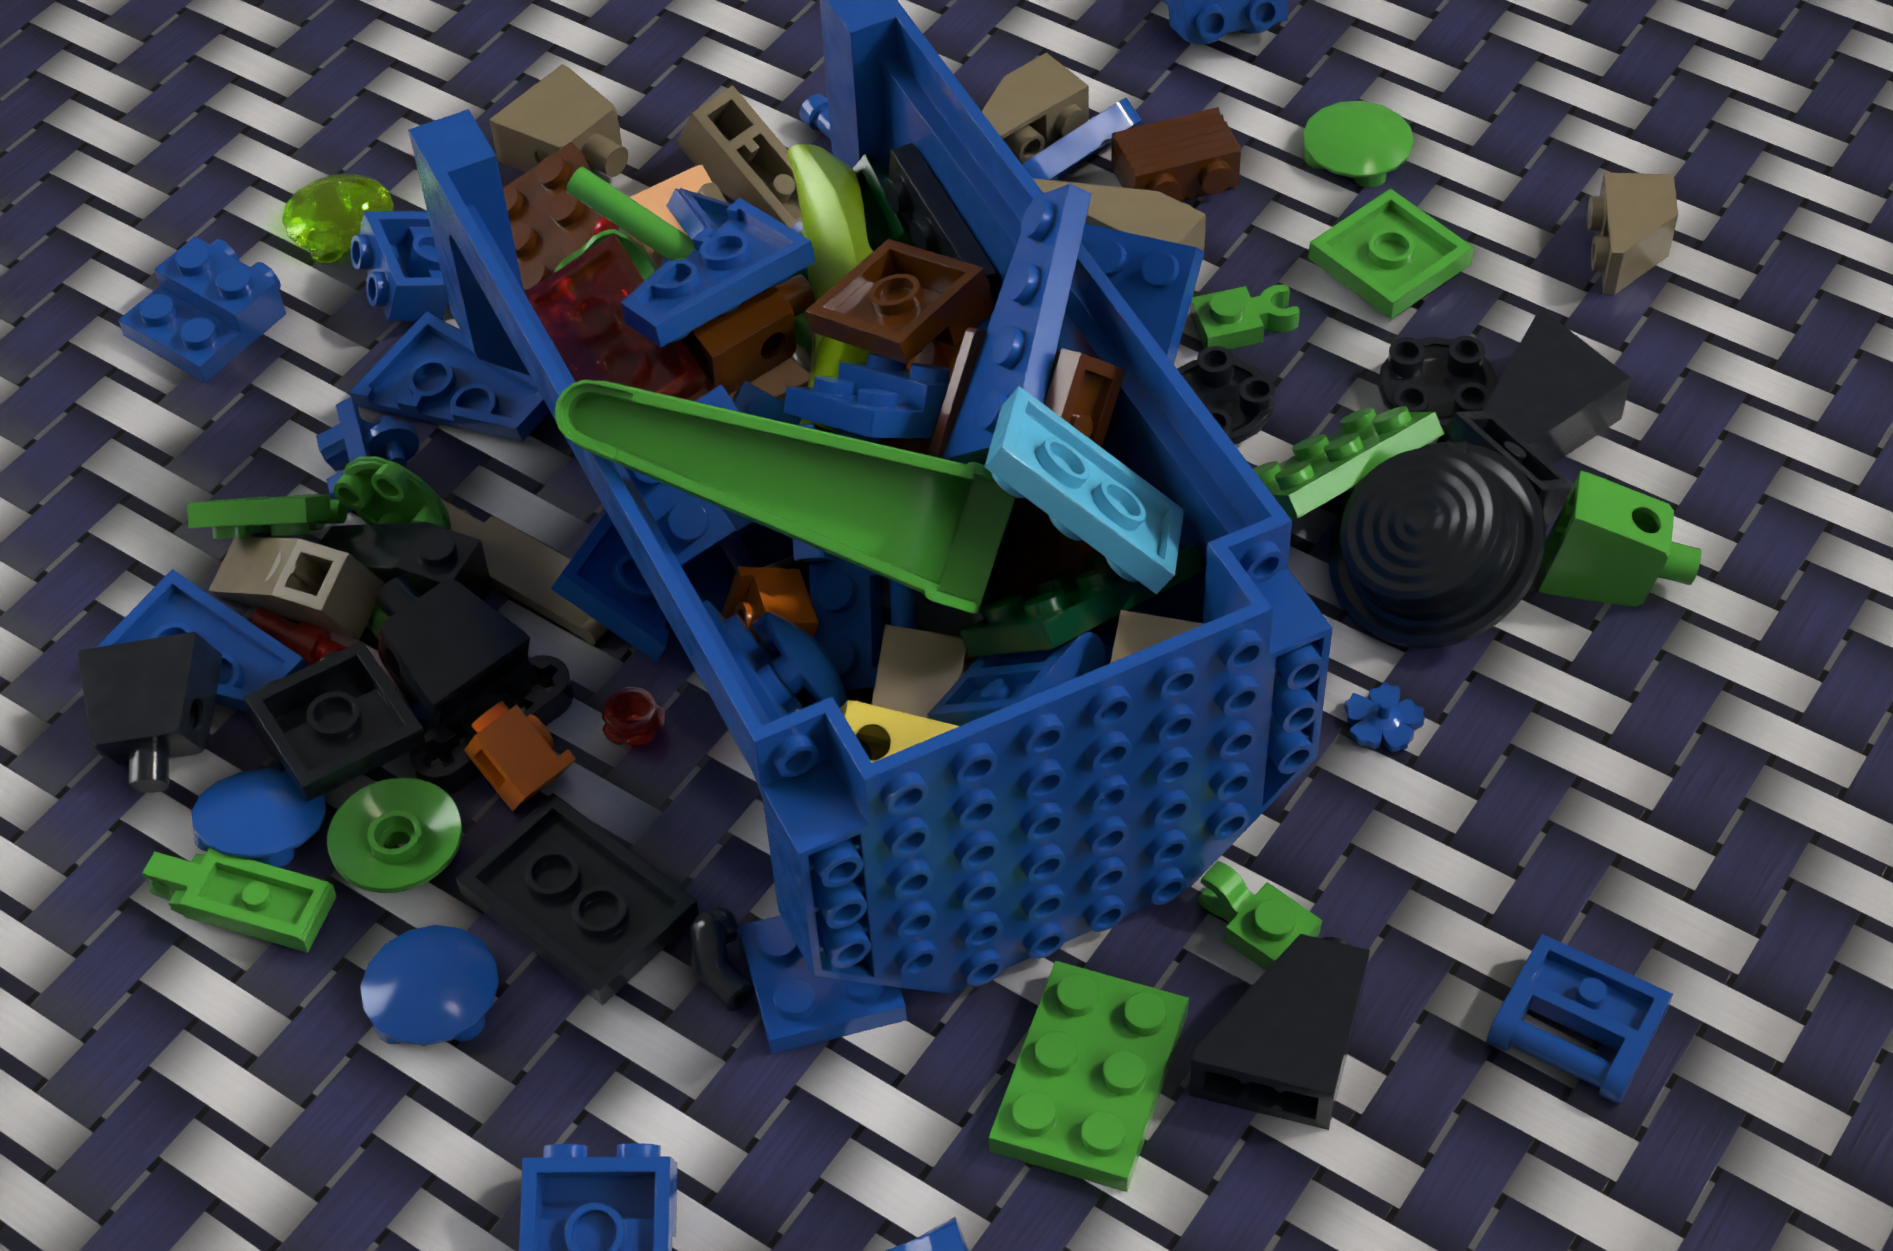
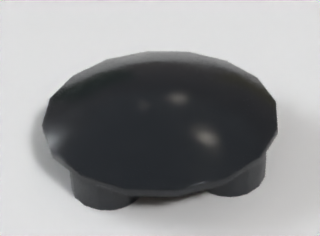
M1459 336L1455 339L1429 337L1418 340L1403 337L1395 340L1389 347L1388 358L1380 369L1378 389L1384 405L1389 410L1406 406L1409 412H1435L1444 431L1455 412L1482 411L1498 380L1492 364L1484 357V345L1472 336Z
M1219 346L1207 347L1198 354L1197 360H1192L1177 368L1234 445L1258 434L1271 419L1275 404V387L1273 382L1266 378L1258 368L1239 359H1233L1232 353L1228 349Z

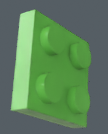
M1390 188L1310 241L1308 259L1388 318L1392 319L1471 265L1474 247Z

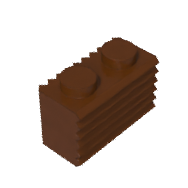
M1219 107L1112 133L1111 167L1122 188L1159 191L1182 202L1186 197L1192 200L1196 195L1203 197L1206 193L1217 194L1223 192L1228 187L1234 189L1239 184L1240 144L1236 142V137L1232 135L1231 128H1228L1227 121H1224L1223 114H1220Z

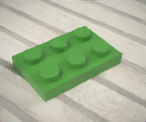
M1406 406L1397 407L1384 413H1375L1373 407L1364 408L1340 420L1342 429L1329 436H1326V434L1312 436L1297 443L1292 448L1294 456L1279 464L1277 461H1272L1257 466L1253 470L1290 518H1299L1359 484L1371 470L1385 460L1405 451L1421 448L1444 435L1436 413L1409 412Z
M1055 960L990 1132L989 1152L1127 1192L1188 1014L1189 998Z

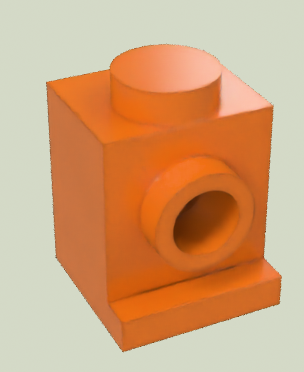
M738 566L721 613L726 620L737 613L752 632L757 642L761 640L751 624L767 611H771L791 621L814 638L819 622L800 569Z
M503 701L490 708L472 723L471 726L477 734L464 749L465 753L512 812L561 776L576 760L569 749L557 756L551 748L554 746V741L550 732L536 716L529 714L526 717L517 704L509 709Z

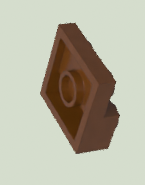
M887 239L805 310V314L813 333L907 364L912 358L922 352L932 340L955 347L963 340L966 329L968 327L976 328L993 312L995 306L990 291V283L983 267Z

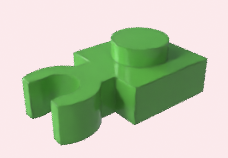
M1288 285L1268 287L1262 292L1261 296L1252 298L1246 286L1192 297L1190 304V316L1204 348L1219 346L1228 350L1263 343L1264 329L1280 333L1296 329L1299 325L1300 310L1298 306L1285 308L1289 306L1290 289Z

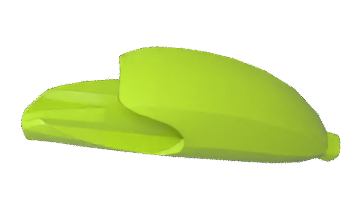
M795 144L788 149L787 156L796 183L803 234L812 243L816 261L807 267L808 282L813 290L815 301H817L874 251L869 246L861 189L853 168L822 147L812 144ZM812 332V358L808 387H814L815 377L818 376L838 378L840 362L867 363V355L870 351ZM803 418L799 425L815 424L827 430L838 429Z

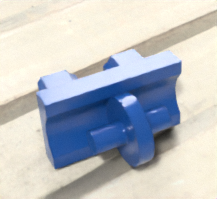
M352 397L336 404L340 424L316 436L320 453L335 472L344 468L347 463L359 456H378L405 467L407 461L419 449V438L414 426L405 421L395 420L394 417L389 415L381 417L378 420V424L366 422L360 417L357 402ZM344 470L326 479L329 493L333 499H337L333 490L334 485L343 475ZM347 507V513L354 511Z

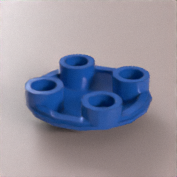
M767 611L751 624L763 644L774 655H778L771 661V665L780 679L794 694L806 688L814 696L809 700L810 705L833 697L838 707L841 708L848 701L836 666L821 645L810 634L786 618L771 611Z
M269 768L241 771L218 780L200 794L191 811L194 840L199 849L207 852L209 848H212L224 855L253 859L254 861L279 868L293 860L294 848L301 846L319 831L327 814L324 794L306 802L287 771L281 772L280 770Z
M440 925L408 930L386 943L368 963L360 986L363 1010L372 1022L378 1037L388 1044L406 1043L427 1046L453 1039L467 1041L478 1036L484 1029L486 1023L485 1014L493 1005L499 985L495 957L480 938L461 928Z

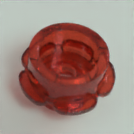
M640 687L622 688L614 692L606 701L605 709L602 713V720L605 722L603 733L609 741L616 745L644 746L655 739L657 730H661L664 727L666 719L664 709L656 704L654 696L646 689ZM633 720H639L638 722H635V723H628V722L633 721Z

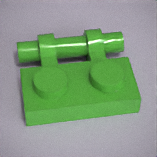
M303 494L283 497L262 496L187 503L188 528L212 527L213 539L250 537L251 533L271 532V536L310 534V531L322 530L325 524L344 523L347 519V507L338 499H330L329 494Z

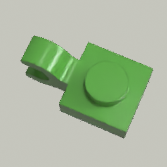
M1217 861L1201 878L1200 883L1207 888L1199 895L1198 902L1212 914L1229 922L1225 929L1223 941L1264 970H1267L1300 934L1316 938L1320 934L1323 920L1268 882L1254 895L1247 888L1241 876L1230 866L1220 861Z

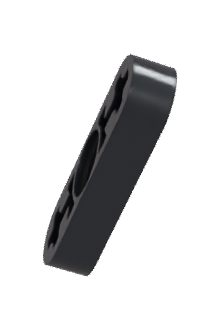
M539 655L528 658L424 734L426 744L410 751V762L415 778L435 784L449 795L462 790L482 775L481 771L464 751L472 738L477 734L471 726L472 723L490 708L503 701L509 709L516 704L520 709L525 706L526 710L523 713L526 717L532 714L545 726L549 725L566 712L573 701V688L567 666L560 659L553 656ZM537 684L544 688L551 687L552 685L554 686V688L548 692H546L544 689L540 687L534 689L533 691L531 689L533 686ZM461 738H465L466 741H464V742H462V743L460 744V741H459V740H460ZM437 758L443 762H449L453 759V763L447 767L438 762L431 765V762Z

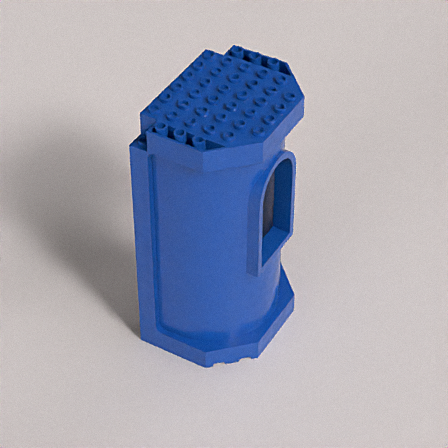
M820 0L832 154L852 168L864 154H867L882 161L889 174L890 150L913 143L997 272L993 300L995 306L1021 234V223L1025 211L1034 197L1044 193L898 0ZM469 109L409 129L408 132L450 311L476 359L531 376L556 421V402L562 391L572 383L582 381L583 379L563 361L549 337L565 320L558 309L550 313L533 307L524 293L496 154ZM797 221L791 229L799 233L803 228L802 222ZM1080 243L1056 351L1061 352V348L1080 352L1126 370L1102 448L1184 509L1179 546L1197 544L1205 567L1204 571L1139 605L1143 610L1155 616L1202 623L1203 625L873 763L833 697L810 705L809 700L814 696L804 688L797 695L806 705V708L770 722L703 605V602L709 600L722 613L738 566L765 567L793 556V538L758 523H753L683 568L625 467L585 451L566 438L753 772L764 805L778 911L814 976L945 994L953 993L968 985H984L995 979L1004 969L1029 958L1041 959L1056 952L1067 941L1092 930L1095 932L1108 930L1118 924L1128 914L1151 904L1162 905L1176 899L1217 861L1318 755L1333 628L1288 569L1292 520L1082 243ZM992 314L976 328L986 331ZM627 327L626 334L629 336L640 334L632 327ZM1011 512L981 601L979 612L982 616L981 609L990 602Z

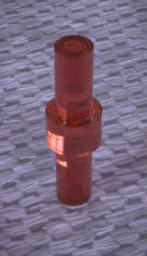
M261 607L253 612L249 622L301 656L309 665L320 661L332 652L348 648L331 640L330 632L306 621L298 625Z

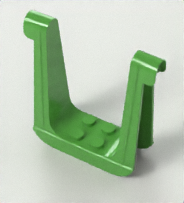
M582 380L572 383L562 391L556 402L555 418L558 428L567 439L585 451L921 592L931 601L973 614H978L1015 500L1014 496L1008 494L996 483L992 473L984 467L985 465L977 462L963 464L607 381Z

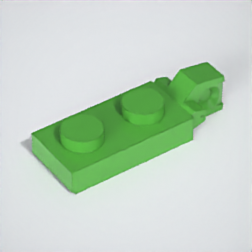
M209 848L206 854H195L192 862L154 851L142 873L150 886V893L169 900L170 909L184 915L186 918L306 953L309 952L337 897L333 884H330L328 881L247 858L224 855L212 848Z

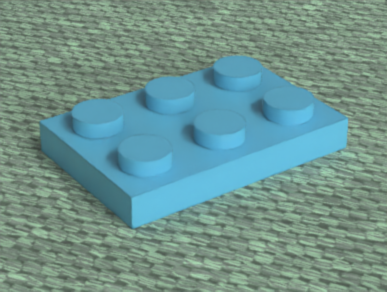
M1018 386L1001 406L984 467L992 473L996 483L1008 494L1016 498L1025 497L1046 512L1053 525L1062 534L1076 541L1082 539L1104 555L1110 567L1120 577L1129 582L1139 581L1157 595L1175 576L1184 509Z

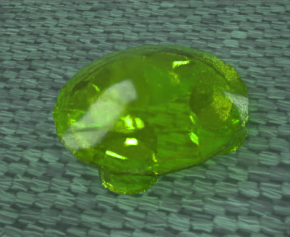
M335 174L316 179L297 190L285 205L282 221L287 236L300 247L309 249L312 259L320 263H331L338 260L344 252L350 251L353 236L360 233L364 211H393L394 204L389 190L377 180L358 174Z

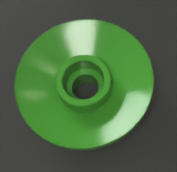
M416 778L385 779L355 792L339 807L328 829V852L337 872L352 885L377 893L402 892L429 882L451 863L461 844L462 820L454 800L437 785ZM398 844H406L400 848L392 849Z

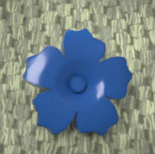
M1384 682L1379 688L1370 689L1368 699L1359 694L1352 693L1351 698L1345 701L1344 706L1348 715L1347 722L1353 726L1350 729L1349 736L1358 745L1367 746L1372 749L1379 748L1381 740L1384 747L1391 752L1407 749L1408 744L1414 738V730L1424 725V707L1415 705L1411 699H1406L1399 703V686H1391L1387 682Z

